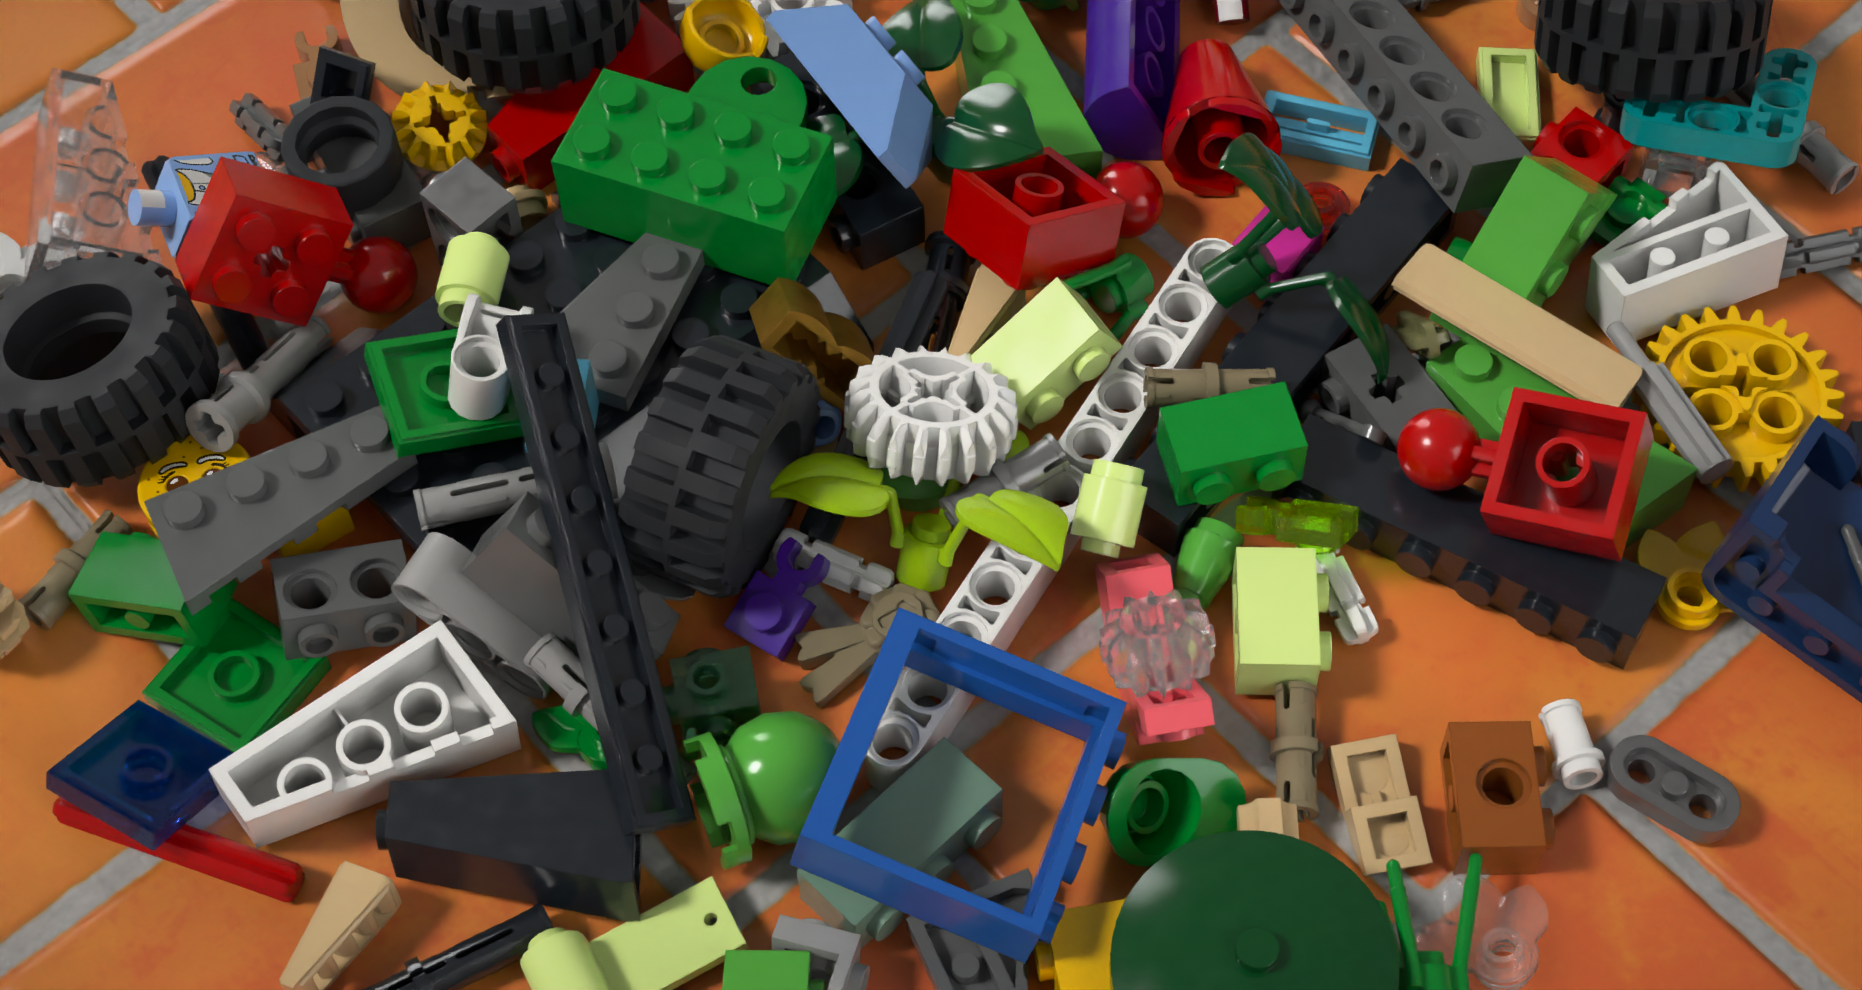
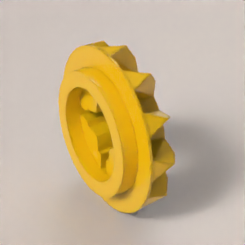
M425 80L420 88L411 93L404 91L400 103L395 111L392 112V124L402 155L411 163L423 169L443 172L448 171L464 157L473 161L482 151L487 139L486 110H482L477 103L473 91L466 93L456 88L451 80L445 85H431ZM433 108H436L437 112L441 113L444 120H455L449 125L448 143H445L443 135H439L435 127L425 128V126L430 124Z

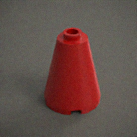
M1202 39L1188 45L1180 54L1161 142L1162 157L1165 166L1172 173L1173 180L1181 188L1202 196L1224 197L1236 194L1235 187L1244 184V182L1218 168L1226 148L1240 135L1252 133L1280 157L1282 149L1280 128L1233 49L1227 43L1218 39Z

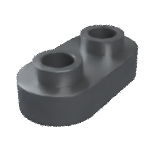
M1647 735L1627 737L1615 746L1607 762L1605 779L1610 791L1616 798L1690 841L1712 843L1722 839L1729 833L1739 815L1741 807L1740 797L1736 788L1728 779L1657 738ZM1628 772H1642L1649 779V783H1638L1630 777ZM1696 805L1705 808L1710 818L1703 819L1694 815L1689 807Z

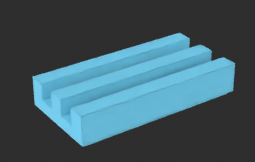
M1267 90L1264 101L1272 114L1307 120V122L1273 115L1280 128L1281 153L1368 172L1380 128L1379 122L1370 111ZM1330 126H1335V127H1339V128H1344V129H1349V130H1353V131L1363 132V133H1365V134L1363 135V134H1359V133H1354V132H1349V131H1345V130L1335 129V128H1331Z

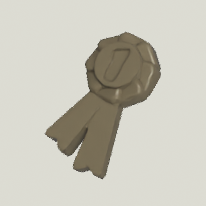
M898 583L892 588L871 596L870 603L867 605L860 623L802 632L795 635L796 642L801 649L798 654V661L802 669L809 670L820 666L804 676L799 682L806 692L813 693V700L818 708L824 707L876 661L899 607L934 622L938 620L941 614L926 590Z

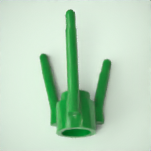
M1122 253L1106 264L1063 280V282L1081 294L1085 300L1092 297L1094 303L1103 312L1123 313L1110 329L1118 341L1134 321L1144 315L1149 307L1144 298L1152 294L1154 290V280L1147 265L1138 256L1131 253Z
M1473 853L1469 857L1452 966L1444 964L1443 952L1417 951L1401 866L1395 859L1387 862L1389 890L1400 948L1386 905L1380 900L1378 902L1389 921L1396 943L1399 962L1398 990H1470L1467 968L1483 858L1479 853Z

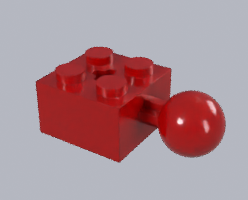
M1049 146L1044 147L1042 155L1002 168L978 172H965L954 168L943 233L965 249L968 255L979 260L1003 279V282L1017 291L1032 290L1039 285L1051 283L1056 277L1061 280L1071 278L1074 275L1112 261L1115 258L1119 238L1130 239L1141 236L1156 225L1164 208V192L1157 176L1141 164L1128 161L1117 162L1105 167L1095 178H1092Z
M222 156L218 161L175 259L185 289L190 297L189 300L302 327L307 326L327 281L339 283L344 295L354 306L374 314L389 313L402 307L413 295L418 281L417 265L412 254L403 244L392 238L371 236L357 241L349 249L344 248L354 225L337 188Z
M1514 387L1499 442L1480 438L1473 423L1461 413L1447 408H1432L1416 414L1403 427L1398 438L1397 457L1405 475L1414 484L1430 491L1455 489L1467 482L1472 476L1488 479L1480 513L1491 534L1621 562L1654 436L1647 412ZM1570 467L1578 468L1579 474L1569 481H1557L1556 476H1567Z

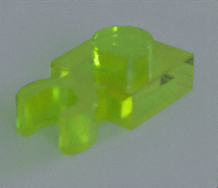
M1249 496L1247 498V505H1238L1236 507L1235 532L1247 535L1273 534L1276 535V541L1296 543L1297 548H1316V555L1330 554L1335 552L1336 549H1340L1357 533L1359 507L1295 499L1290 504L1267 497Z

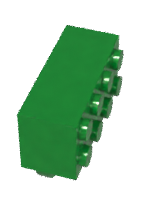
M746 56L725 60L706 70L691 87L689 93L603 68L554 154L551 163L565 222L633 243L644 233L659 236L703 250L704 262L707 266L771 285L778 277L796 281L837 199L833 136L806 128L809 112L803 83L790 68L771 59ZM759 82L774 86L772 91L762 95H753L745 91L748 86Z

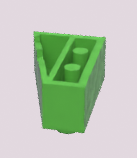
M1524 155L1462 262L1541 307L1544 301L1558 290L1567 275L1569 265L1618 194L1556 158ZM1433 312L1429 319L1460 338L1468 334Z

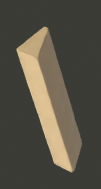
M1427 243L1423 245L1396 275L1391 284L1397 292L1580 400L1622 408L1643 374V369L1638 364L1433 244Z

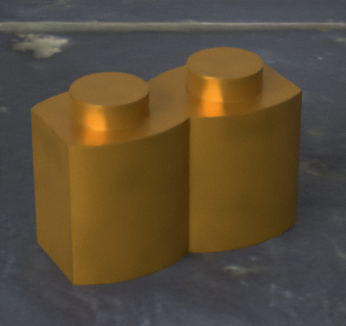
M778 277L749 308L761 347L766 351L806 365L817 380L816 384L820 388V398L828 404L844 410L845 394L849 391L850 380L856 378L859 366L871 365L874 358L867 337L854 322L836 313L824 312L818 298L804 285L787 278Z

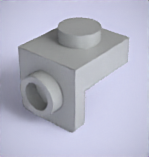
M780 914L772 934V950L810 951L812 979H825L826 990H866L870 966L860 963V934L833 928L830 924L819 919L806 918L801 920Z

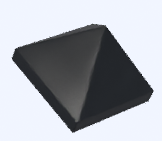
M326 46L319 47L310 104L332 96H356L370 101L376 63Z

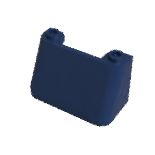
M1817 415L1802 431L1706 563L1701 576L1705 588L1716 600L1862 703V585L1841 533L1843 525L1851 524L1862 546V488L1851 481L1862 463V458L1856 443L1847 433L1834 427Z

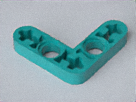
M1778 48L1765 53L1750 108L1707 100L1684 103L1682 100H1668L1667 103H1650L1649 99L1633 98V101L1625 100L1620 121V134L1630 143L1642 147L1765 168L1787 167L1794 163L1798 157L1817 70L1816 60L1806 52L1793 48ZM1780 78L1792 79V81L1780 80ZM1767 133L1779 134V138L1767 136Z

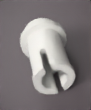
M1561 699L1544 706L1541 709L1542 713H1539L1538 717L1544 726L1555 758L1551 766L1555 779L1562 781L1566 788L1573 790L1587 788L1600 781L1603 777L1602 767L1605 765L1606 759L1602 750L1593 746L1579 701L1575 699Z

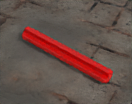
M75 785L63 787L58 799L53 804L52 813L57 816V820L62 824L283 902H291L297 897L305 879L302 867L296 862Z

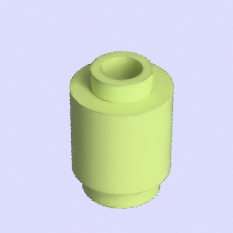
M469 232L465 235L456 236L449 241L435 292V300L439 305L438 314L447 323L459 327L462 311L469 293L480 295L483 303L498 306L510 257L507 250L499 244L496 238L483 232Z
M1094 459L1091 474L1084 473L1070 532L1072 535L1083 537L1080 550L1118 558L1121 546L1134 548L1148 489L1145 486H1141L1145 470L1116 462Z

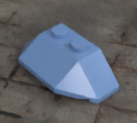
M848 4L775 10L766 18L767 21L875 156L907 189L917 180L932 160L933 104L917 86L926 78L903 50H900L892 57L888 51L897 43L874 15L864 23Z

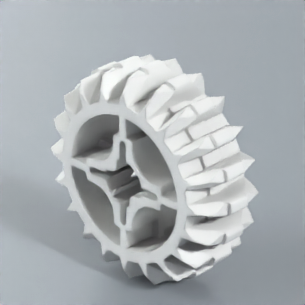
M921 345L917 352L910 353L901 348H895L892 357L874 355L872 364L859 366L856 378L850 380L849 391L845 394L844 406L846 438L853 442L854 454L867 457L869 468H888L890 479L905 475L912 477L915 485L922 479L935 480L941 487H943L947 479H956L963 484H968L972 474L989 476L995 460L999 459L1003 463L1006 454L1011 450L1012 441L1016 439L1018 427L1016 392L1008 388L1006 376L993 374L992 364L987 362L975 364L972 362L970 353L956 356L948 354L946 347L940 352H931Z

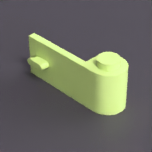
M711 876L640 914V921H627L590 942L579 931L565 930L561 927L547 929L531 939L528 944V950L520 960V965L531 990H673L725 961V950H747L749 947L715 880ZM711 918H717V921L712 922Z

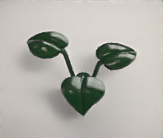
M913 0L883 24L885 30L897 43L888 52L893 57L900 50H903L925 77V71H940L953 64L963 43L962 21L949 0ZM926 78L917 85L933 104L932 160L927 167L939 181L951 183L954 168L965 172L986 171L1020 163L1044 153L1029 105L1015 87L1005 83H989L977 87L959 100L954 117H946L940 110ZM827 114L809 120L806 128L833 136L838 197L849 190L861 174L865 162V154L858 143L865 142L855 130L849 133L848 126L841 116Z
M1244 133L1226 148L1218 168L1243 181L1267 206L1270 212L1239 243L1201 266L1200 271L1206 287L1214 299L1225 309L1232 307L1254 292L1261 301H1264L1273 294L1318 285L1325 287L1339 312L1365 346L1376 367L1378 384L1387 378L1389 370L1390 349L1388 337L1375 309L1346 275L1338 279L1334 273L1326 271L1270 282V275L1277 271V264L1266 244L1285 228L1293 231L1299 226L1308 238L1313 239L1323 231L1322 217L1310 193L1293 176L1285 162L1273 150L1265 146L1254 134Z

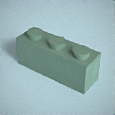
M943 737L836 836L946 882L954 870L955 865L953 863L970 847L974 850L981 849L999 831L1003 822L1001 819L1003 789L950 741ZM800 868L797 870L800 898L833 928L860 934L861 949L873 938L876 941H882L899 926L905 916L904 912Z

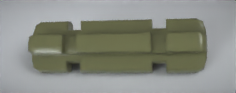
M1408 310L1396 313L1397 324L1390 327L1408 349L1429 359L1441 356L1440 345L1450 342V335L1447 329L1440 328V326L1434 324V321Z

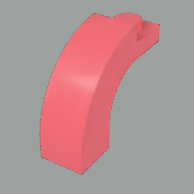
M1158 552L1094 563L1110 658L1120 698L1127 702L1124 712L1136 742L1140 746L1162 741H1181L1196 735L1205 734L1204 727L1215 725L1212 699L1196 681L1186 656L1177 616L1170 564Z

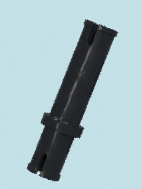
M539 902L533 905L534 907L477 933L421 962L416 956L404 962L406 969L363 990H460L521 960L523 954L528 950V944L531 939L537 934L554 927L543 905Z

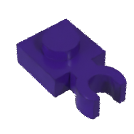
M792 537L786 539L777 552L776 564L778 571L773 579L757 570L723 625L731 632L782 662L796 642L795 635L802 632L817 607L802 596L807 588L818 585L826 578L831 564L825 556L818 553L807 569L796 570L795 559L800 554L803 546Z

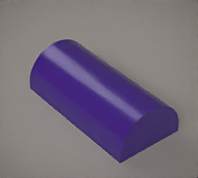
M1087 0L1083 116L1102 150L1110 155L1128 160L1149 161L1163 159L1161 142L1179 60L1180 0Z

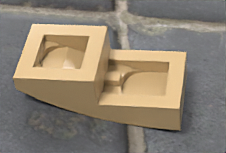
M1396 734L1330 746L1326 752L1349 837L1363 877L1386 873V864L1391 859L1399 862L1401 870L1433 863L1417 795H1410Z

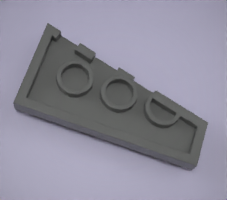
M379 405L144 502L185 603L193 616L212 603L209 595L234 578L239 583H242L263 568L261 560L291 540L298 545L318 531L317 523L339 507L351 509L418 462L415 455L397 458L387 421L384 419Z

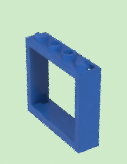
M899 607L800 833L789 864L1025 963L1038 941L1050 945L1057 924L1062 918L1065 905L1054 901L1061 881L1072 885L1083 861L1087 846L1077 842L1076 839L1082 823L1093 827L1105 801L1108 788L1097 784L1103 766L1114 770L1125 746L1127 734L1118 731L1117 728L1127 702ZM904 666L1085 741L1021 913L833 834Z

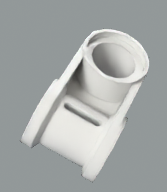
M469 293L462 311L457 338L451 353L448 401L451 408L458 415L469 420L482 421L493 418L502 411L506 404L511 383L496 324L505 315L534 314L533 308L523 306L520 311L483 303L480 295Z

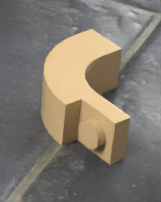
M340 0L343 22L356 53L360 58L376 63L374 76L400 96H403L404 91L411 93L420 88L425 80L431 85H445L451 80L456 88L466 93L473 91L479 105L478 91L485 92L486 100L511 99L515 93H508L505 87L495 86L491 91L477 87L469 77L462 81L446 71L444 66L434 61L416 33L410 0Z

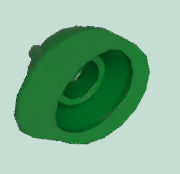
M1153 758L1137 760L1122 765L1109 777L1105 784L1108 792L1100 811V820L1114 852L1128 864L1150 867L1169 852L1188 842L1216 833L1237 831L1236 811L1238 805L1246 804L1245 790L1237 774L1219 761L1205 758Z

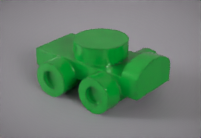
M1618 175L1608 188L1618 194V196L1589 237L1605 247L1641 218L1645 217L1650 220L1668 206L1665 204L1667 196L1638 177L1631 183L1622 175Z

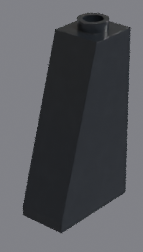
M608 769L390 781L387 809H378L375 830L378 849L380 851H389L396 877L533 904L540 902L544 906L621 921H640L642 834L625 837Z

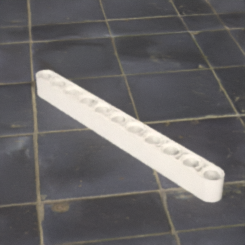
M1204 238L1194 242L1187 249L1123 344V347L1114 357L1058 440L1066 454L1062 459H1068L1071 468L1028 492L1051 502L1064 501L1071 504L1066 507H1060L1067 515L1069 523L1061 566L1081 538L1080 536L1070 534L1083 475L1084 473L1091 474L1094 459L1089 460L1081 456L1093 454L1100 456L1101 458L1099 459L1120 464H1123L1129 457H1134L1159 419V409L1161 408L1153 407L1152 409H1146L1144 407L1143 398L1144 395H1147V392H1143L1144 370L1148 367L1145 364L1160 366L1153 367V369H1192L1232 308L1225 309L1214 299L1206 287L1200 271L1201 266L1233 247L1226 240ZM1174 320H1183L1187 322H1178ZM1114 409H1126V410H1129V411H1131V412H1129V413H1119V412H1115V411H1113V410H1114ZM991 540L936 623L1006 651L1057 572ZM998 596L1005 598L1008 602L1001 605H990L982 600ZM905 667L864 760L865 775L870 785L883 793L943 737L948 740L976 696L909 667ZM923 696H934L942 700L940 704L933 707H922L914 703L916 699ZM889 747H899L908 752L906 756L897 760H888L878 755L882 750Z

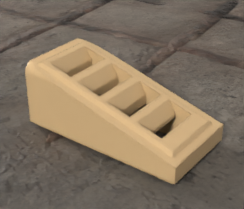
M981 264L980 268L976 270L948 354L961 356L965 353H970L972 355L1025 306L1026 290L1017 291L1003 282V279Z
M348 861L340 864L279 979L283 990H327L400 907L402 900L391 878Z

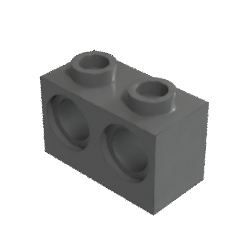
M402 539L270 559L274 601L286 660L304 657L320 658L334 652L371 646L387 647L401 641L410 640L417 635L416 615L400 603L391 590L393 583L407 565Z

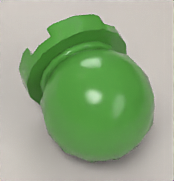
M796 711L763 713L738 727L725 747L717 745L710 732L681 741L682 756L688 761L697 759L695 765L701 781L691 784L690 788L712 848L723 844L726 845L725 848H722V856H719L723 869L727 870L752 861L751 844L755 842V838L775 845L797 843L840 744L835 733L825 724L811 716Z

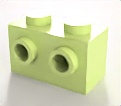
M1056 277L971 355V358L975 364L983 362L992 364L993 374H1001L1007 377L1008 388L1016 392V403L1018 405L1016 418H1018L1019 423L1032 430L1037 424L1044 423L1053 418L1062 409L1064 400L1082 383L1093 380L1101 375L1109 366L1111 357L1123 346L1082 295Z
M1236 547L1231 578L1235 694L1274 695V689L1280 683L1287 685V694H1290L1289 681H1304L1317 687L1320 671L1331 670L1332 637L1330 631L1319 630V613H1327L1329 579L1327 573H1317L1316 548Z

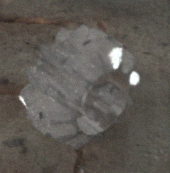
M1150 590L1147 597L1139 600L1124 597L1123 608L1112 609L1106 612V625L1100 629L1101 640L1099 641V649L1102 662L1106 663L1107 671L1113 678L1116 688H1132L1137 698L1143 697L1151 691H1159L1163 698H1165L1168 690L1174 688L1188 691L1192 688L1193 679L1210 675V662L1215 657L1214 647L1216 646L1214 627L1209 623L1208 614L1202 610L1199 599H1182L1178 590H1172L1164 596H1156Z

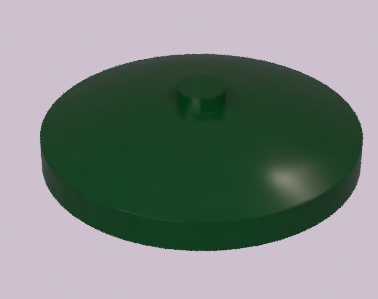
M1258 830L1221 832L1193 840L1169 852L1148 869L1132 888L1122 905L1112 936L1109 962L1111 990H1398L1399 962L1394 935L1382 907L1366 884L1343 862L1311 843L1275 832Z

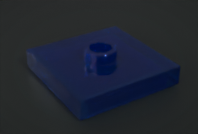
M137 700L46 772V789L154 851L220 795L208 769L233 754V752L148 704Z

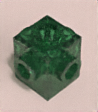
M749 645L726 650L701 648L688 653L685 657L669 659L673 685L662 686L671 725L680 724L683 740L710 732L717 745L725 747L738 727L761 715Z

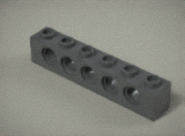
M1278 0L1453 213L1495 206L1523 156L1533 155L1398 0Z

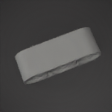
M437 532L428 533L391 587L393 595L407 609L430 626L441 620L468 655L512 688L528 697L538 700L545 699L552 687L533 669L528 668L523 661L529 650L542 637L461 573L472 554L470 550L444 534Z

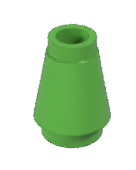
M1200 517L1197 519L1194 528H1187L1185 530L1172 579L1177 612L1188 617L1201 618L1205 609L1231 576L1236 547H1242L1244 537L1230 525L1213 518Z

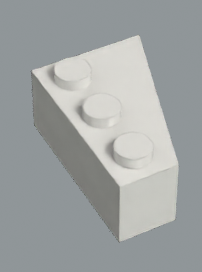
M1718 160L1708 167L1706 177L1687 191L1683 187L1669 197V204L1665 209L1650 220L1645 217L1641 218L1591 257L1585 309L1606 335L1607 327L1611 323L1621 321L1635 341L1660 332L1664 325L1668 327L1677 326L1681 315L1685 313L1695 319L1702 316L1705 307H1710L1713 311H1717L1778 288L1789 235L1722 160Z

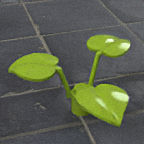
M1017 429L1016 439L1012 441L1011 450L1006 454L1005 461L1029 447L1028 437L1019 429ZM824 452L804 456L787 465L774 479L770 487L769 499L790 498L814 508L844 516L870 517L882 512L887 507L892 530L889 545L894 548H900L895 576L900 583L926 590L927 592L938 591L946 585L949 567L953 564L955 551L968 529L1053 569L1055 572H1058L1061 567L1069 526L1067 515L1053 502L1027 492L1002 489L994 492L990 497L977 493L972 497L959 500L955 508V514L959 522L952 532L951 523L944 514L947 510H943L941 507L938 515L933 513L915 515L913 521L904 528L896 490L890 486L882 485L883 471L880 468H869L868 461L851 455ZM949 479L944 496L947 497L960 488L961 482L956 479Z

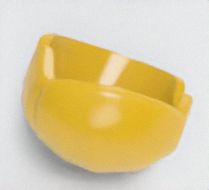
M694 0L686 7L679 28L682 50L693 65L704 72L725 60L746 56L761 58L769 43V38L765 35L766 29L763 19L752 4L746 0Z

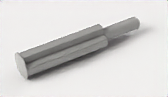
M1621 321L1611 323L1606 330L1609 338L1622 356L1638 364L1643 369V374L1634 388L1684 460L1699 468L1696 477L1700 483L1708 484L1724 476L1733 467L1734 460L1663 362L1658 365L1654 361L1650 362Z

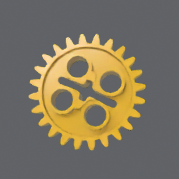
M1730 305L1726 318L1719 320L1710 307H1705L1699 324L1685 313L1681 315L1676 330L1664 325L1660 330L1657 342L1649 341L1644 352L1650 362L1654 361L1656 365L1664 363L1703 419L1714 424H1708V426L1734 460L1733 467L1724 476L1711 482L1712 488L1717 489L1725 476L1734 478L1739 492H1745L1751 478L1756 477L1759 484L1763 486L1802 431L1817 415L1836 428H1839L1843 420L1844 414L1838 410L1845 397L1844 392L1833 389L1839 376L1838 370L1820 369L1827 352L1825 350L1806 352L1803 348L1809 334L1803 332L1792 338L1784 334L1787 327V320L1784 318L1777 321L1772 327L1763 325V312L1759 309L1753 313L1750 321L1741 320L1736 306ZM1634 390L1632 403L1641 406L1640 411L1647 412L1650 426H1653V441L1660 445L1667 443L1670 446L1669 451L1683 458Z

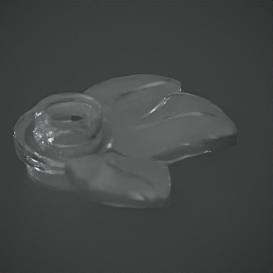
M1467 874L1452 875L1446 881L1442 890V911L1445 918L1413 929L1417 951L1443 952L1444 964L1451 966L1464 882ZM1480 876L1481 882L1469 954L1468 973H1473L1484 986L1491 990H1518L1525 986L1537 971L1539 949L1536 942L1548 928V908L1544 899L1531 885L1518 887L1503 896L1493 883ZM1501 951L1512 952L1508 956H1497L1494 953Z

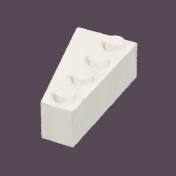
M439 620L208 770L222 799L255 846L260 848L387 800L390 781L446 778L520 750L521 744L516 719L444 623Z

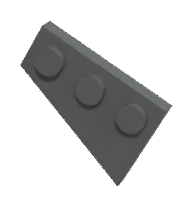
M644 233L561 311L565 312L576 358L590 360L600 403L629 411L705 265L703 250Z

